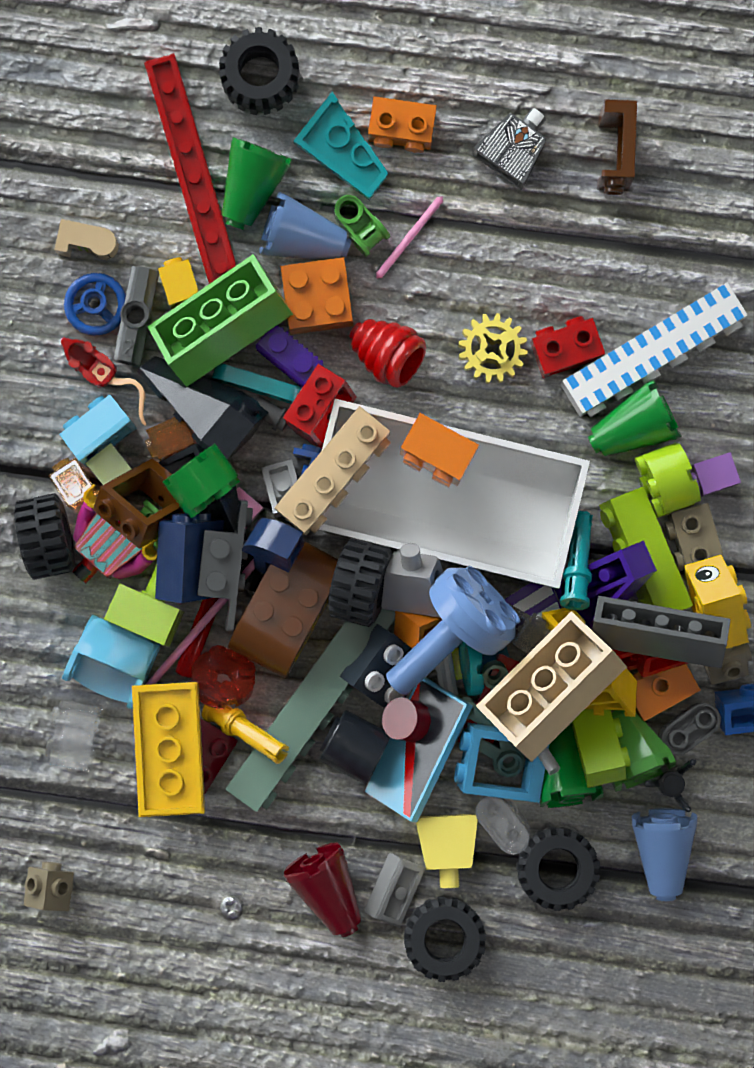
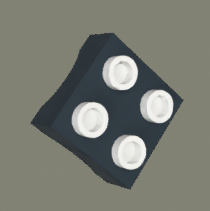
M376 624L370 633L368 643L363 652L351 665L344 669L339 677L385 709L387 704L393 699L399 697L406 698L407 696L400 694L390 685L386 678V673L412 648L391 632Z

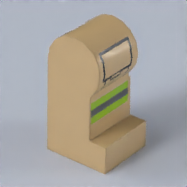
M61 219L54 250L58 255L71 257L72 249L93 253L101 260H108L117 254L119 244L115 235L109 229Z

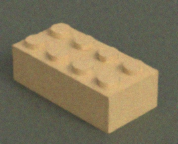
M571 611L476 707L532 762L627 666L605 642Z

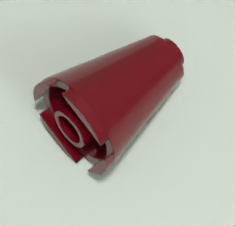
M329 843L316 848L318 853L308 857L306 853L294 860L284 870V877L291 888L333 935L347 937L358 930L359 927L357 925L361 922V916L344 850L339 843Z

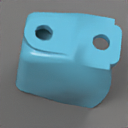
M92 615L70 656L62 679L71 681L74 678L86 688L100 695L128 703L127 708L133 710L132 686L145 685L147 683L161 644L108 622L96 615Z

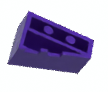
M644 540L588 564V569L592 574V580L588 583L587 590L590 605L587 609L575 611L585 620V625L592 630L598 596L628 601L646 583L657 569ZM561 579L560 588H554L559 601L565 591V581Z

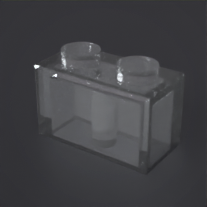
M60 701L59 707L54 706L51 717V725L55 726L54 738H48L45 757L50 758L49 765L91 771L102 707L69 701Z

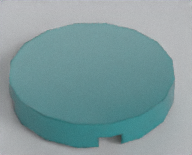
M462 642L459 645V660L465 691L468 696L481 695L484 689V676L480 674V666L482 665L481 662H483L482 654L468 646L465 642Z

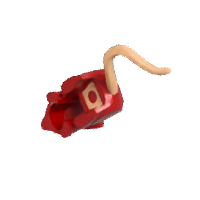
M62 338L61 344L66 359L69 362L68 364L75 371H79L90 383L98 388L105 387L108 384L114 386L134 385L139 390V417L142 424L146 426L143 416L145 402L143 386L135 379L116 378V365L106 355L96 350V347L92 346L90 342Z

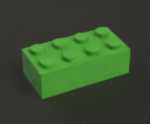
M252 254L147 327L167 364L187 387L292 316L293 313L269 274L255 255Z

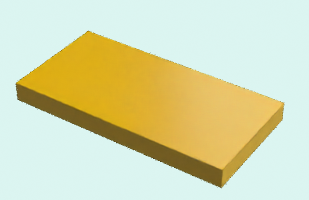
M198 682L132 686L139 817L204 814L205 797Z

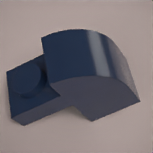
M263 518L256 523L242 551L254 557L255 570L265 574L270 564L289 573L304 546L303 532L280 521Z

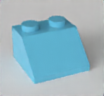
M103 395L96 398L88 405L90 411L81 418L78 415L72 417L63 425L64 431L59 434L76 458L86 467H88L86 462L111 443L115 446L137 429L111 395L106 398Z

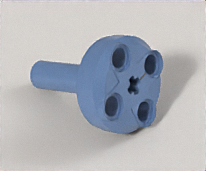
M472 566L448 568L431 586L429 590L430 598L442 620L386 673L388 682L400 694L407 695L462 642H465L468 646L482 654L495 655L515 638L516 625L520 622L517 612L506 603L498 591L487 582L486 578L476 568Z

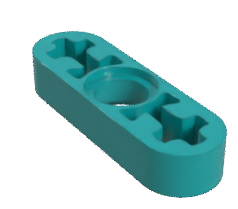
M223 363L215 367L212 379L289 404L293 403L302 389L286 382Z

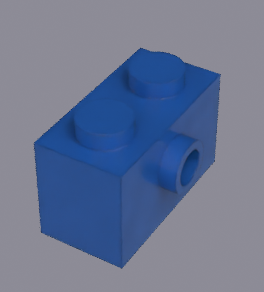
M754 684L742 685L740 689L715 692V707L721 717L719 727L724 734L732 735L754 732Z

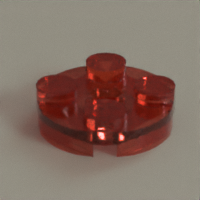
M215 645L196 659L192 666L190 679L191 682H198L199 700L203 704L215 709H225V705L231 706L234 704L237 707L244 704L253 693L256 667L253 662L235 651L226 649L221 645ZM217 675H227L231 681L224 680L220 683L217 681Z

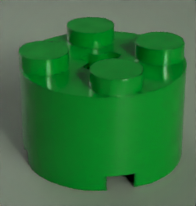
M214 443L182 466L176 473L166 478L162 483L185 514L188 513L193 518L215 499L218 500L233 489L232 487L238 484L240 480L235 469Z

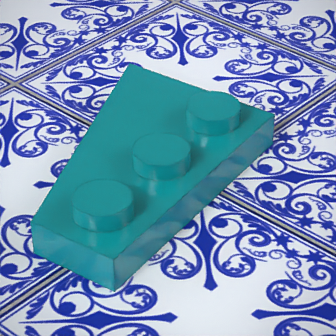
M331 92L294 139V144L366 199L370 200L389 176V173L370 145L364 140L350 116L342 108L335 94Z

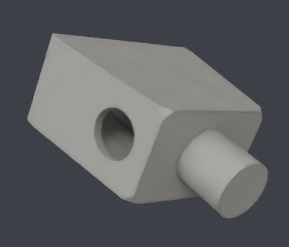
M414 543L405 544L401 547L400 551L393 552L384 576L382 609L440 617L432 604L429 594L431 586L443 573L439 558L433 555L420 554L419 546Z

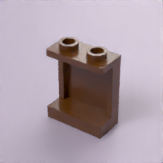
M605 99L601 108L599 127L618 128L616 170H602L597 181V190H604V194L622 195L623 191L629 190L634 180L637 101Z

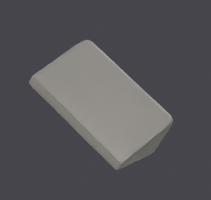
M389 853L364 910L365 913L375 919L400 928L426 868Z

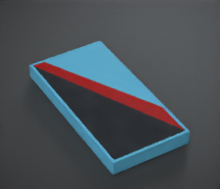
M424 678L414 687L409 699L424 703L430 712L431 723L427 734L417 742H406L390 737L365 789L367 794L411 822H418L473 705L427 678Z

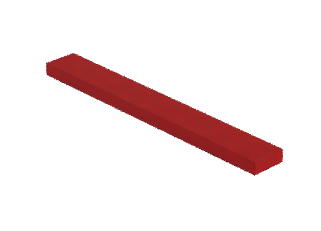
M173 53L146 61L144 64L206 276L210 284L235 267L236 261L177 60Z

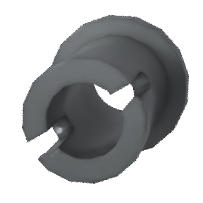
M258 395L255 400L269 412L264 421L271 424L273 430L279 429L283 431L288 425L283 419L288 409L286 407L281 409L264 399L261 395Z

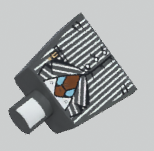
M534 108L530 109L523 120L512 113L508 114L474 147L473 156L522 190L546 142V138L538 132L546 121V117Z

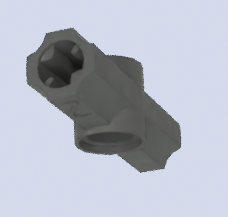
M132 266L125 303L121 309V323L113 358L115 362L131 366H141L148 333L147 326L152 323L151 313L159 271L140 266ZM135 309H141L145 312L144 319L137 324L130 323L128 321L130 312Z

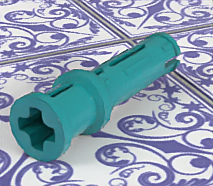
M578 511L570 542L568 567L563 571L562 579L565 581V591L561 597L560 604L562 607L570 610H584L590 605L587 590L588 583L592 580V574L588 569L593 515H590L587 511Z

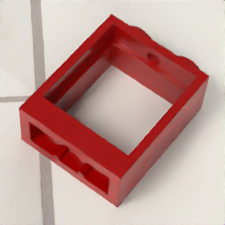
M318 363L283 416V419L297 435L322 450L329 423L328 416L331 414L334 399L353 403L357 396L346 380Z

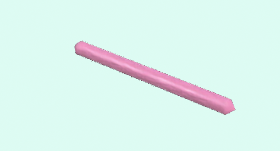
M443 196L437 197L376 272V279L383 278L443 203Z

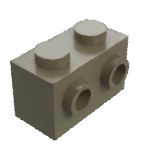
M708 503L667 515L669 521L664 523L668 539L675 541L678 552L673 553L674 561L679 572L683 571L685 577L684 565L722 555L724 559Z

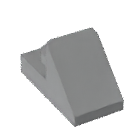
M292 459L261 468L275 518L282 515L274 507L298 480Z

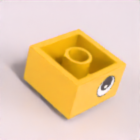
M722 555L684 565L689 597L693 604L691 606L692 612L730 619L726 649L749 643L747 629L751 628V621L747 610L743 609V605L748 603L743 586L736 585L738 582L733 566H727Z

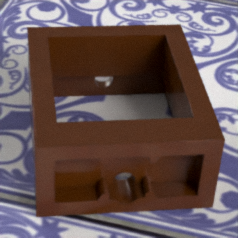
M153 458L102 485L93 510L139 549L158 538L159 521L171 520L173 514H185L162 483L172 474ZM140 489L163 509L147 518L126 501L124 497Z

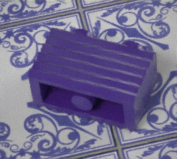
M279 325L265 333L256 344V349L261 355L301 388L318 363L324 367L323 360H318V356H314L313 352H309L308 348H304L303 344H299L298 340H294L293 335L289 336L288 331L284 332V328L279 327Z

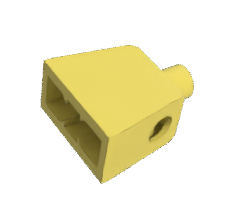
M477 814L420 816L418 822H416L426 870L439 869L440 888H458V868H472L478 822Z

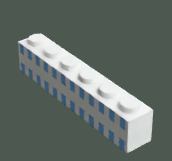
M727 282L564 379L560 385L578 415L581 417L588 413L591 418L606 409L607 407L604 403L613 397L620 401L633 393L632 386L638 382L643 381L645 385L647 382L660 377L659 370L670 364L673 369L688 360L689 358L686 354L695 348L698 349L699 353L716 343L714 337L724 332L728 336L742 328L741 321L747 316V313Z

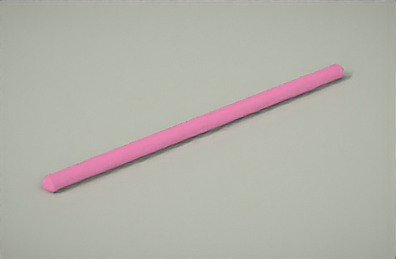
M254 559L241 572L245 573V580L255 569ZM219 598L145 685L156 684L228 599Z

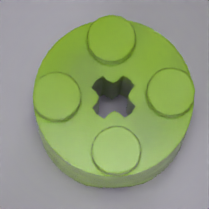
M679 443L664 446L635 458L637 468L642 476L639 477L641 487L644 486L647 495L651 494L653 500H650L657 518L701 501L697 480H693L690 472L692 469L691 464Z

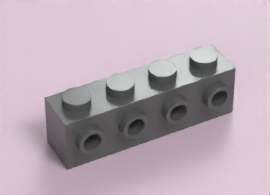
M598 596L592 631L613 650L722 669L730 619Z

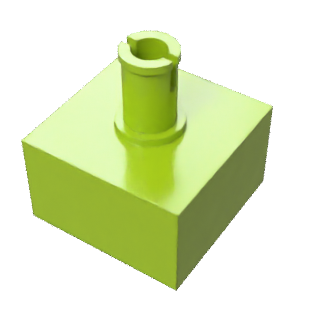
M156 564L145 591L138 592L119 583L104 620L161 645L170 647L185 612L166 604L164 600L155 599Z

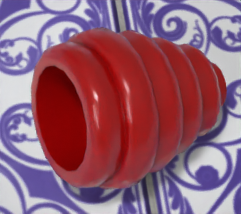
M368 319L363 323H356L349 335L350 339H352V350L358 353V358L365 364L366 370L374 375V379L377 382L385 385L389 384L395 388L404 386L412 379L421 366L426 354V342L418 336L417 331L396 322L388 323L382 320L377 322L376 320Z

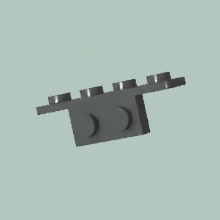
M239 500L235 533L204 529L197 595L228 599L225 630L228 632L234 631V624L238 625L242 614V605H237L238 592H244L245 573H240L241 560H247L248 553L243 552L242 548L247 541L244 540L245 527H251L253 508H247L248 501Z

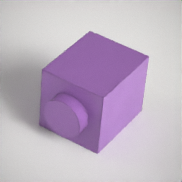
M731 452L691 466V475L693 480H697L701 497L741 483Z

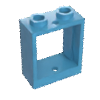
M468 722L466 731H462L460 736L459 748L460 751H463L461 763L456 764L454 771V782L457 783L459 789L466 794L539 803L545 767L538 756L532 762L526 757L521 788L473 782L480 739L510 741L496 726Z

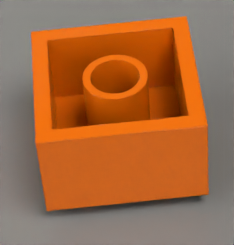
M344 257L280 266L285 302L293 313L288 318L290 335L353 327Z
M419 413L400 448V455L404 457V464L419 472L422 467L433 473V480L449 488L451 483L456 486L459 485L477 452L479 444Z

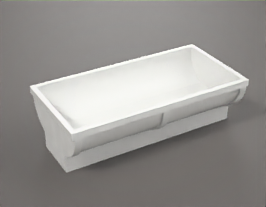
M334 399L322 450L359 406L390 430V436L387 439L391 443L380 457L374 454L366 463L370 468L358 483L352 480L345 488L349 494L337 508L331 505L324 513L327 520L319 530L398 550L405 544L414 543L419 546L420 554L433 555L442 561L472 566L479 570L556 589L560 588L590 461L446 426L479 444L477 452L459 485L456 486L451 483L448 488L433 480V473L422 467L419 472L403 463L404 457L400 455V448L417 418Z

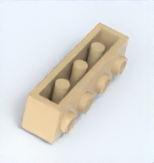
M359 406L274 507L275 510L302 531L303 534L307 535L310 530L316 533L326 522L327 518L324 516V513L329 507L333 505L337 508L349 494L345 488L350 482L354 480L358 483L367 473L370 467L366 463L374 454L380 457L391 442L387 439L390 436V430Z

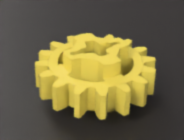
M496 313L492 321H489L487 314H483L482 323L479 324L474 319L471 321L472 331L463 329L462 334L467 340H461L458 343V347L465 349L464 352L459 354V360H468L464 370L468 371L473 368L475 370V380L482 374L485 375L487 384L490 383L492 377H496L498 382L502 383L503 374L506 373L509 377L513 378L515 376L513 367L515 366L520 369L523 367V362L518 357L527 356L528 351L520 348V346L527 342V338H518L517 335L522 328L517 326L512 329L510 327L512 318L509 317L503 323L500 321V314ZM496 328L504 332L501 334L490 333L488 329ZM476 337L480 344V349L472 355L471 344ZM487 342H490L491 345L497 343L500 345L498 349L499 356L494 352L489 354L485 352L488 347ZM513 342L514 355L510 361L506 354V347ZM484 363L495 364L499 369H488L482 365Z

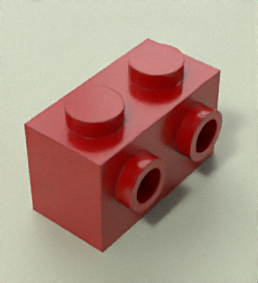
M579 316L566 321L567 327L554 330V327L550 326L535 332L536 337L532 338L530 344L543 379L594 362L605 356V351L593 318L585 320L584 316Z

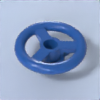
M102 273L83 275L76 279L66 292L64 299L66 317L70 324L83 334L100 336L110 333L121 323V309L125 303L126 293L120 283L109 275ZM96 282L95 288L88 289L82 294L81 303L73 305L75 295L79 289L86 284ZM106 285L114 291L118 300L115 316L106 308L107 299L104 295ZM92 299H100V305L97 308L90 307ZM85 312L90 315L99 314L107 323L102 326H89L80 321L76 315Z

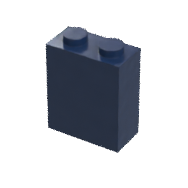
M201 511L193 518L189 514H173L171 520L159 521L155 599L187 603L215 598L197 595L204 529L224 531V520L211 518L212 513Z

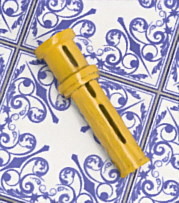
M220 695L212 696L205 703L202 709V718L207 722H214L220 726L224 734L238 736L276 764L281 763L287 757L288 753L285 751H289V747L286 744H283L257 725L251 723L246 719L244 711L239 708L233 709L225 703V699Z

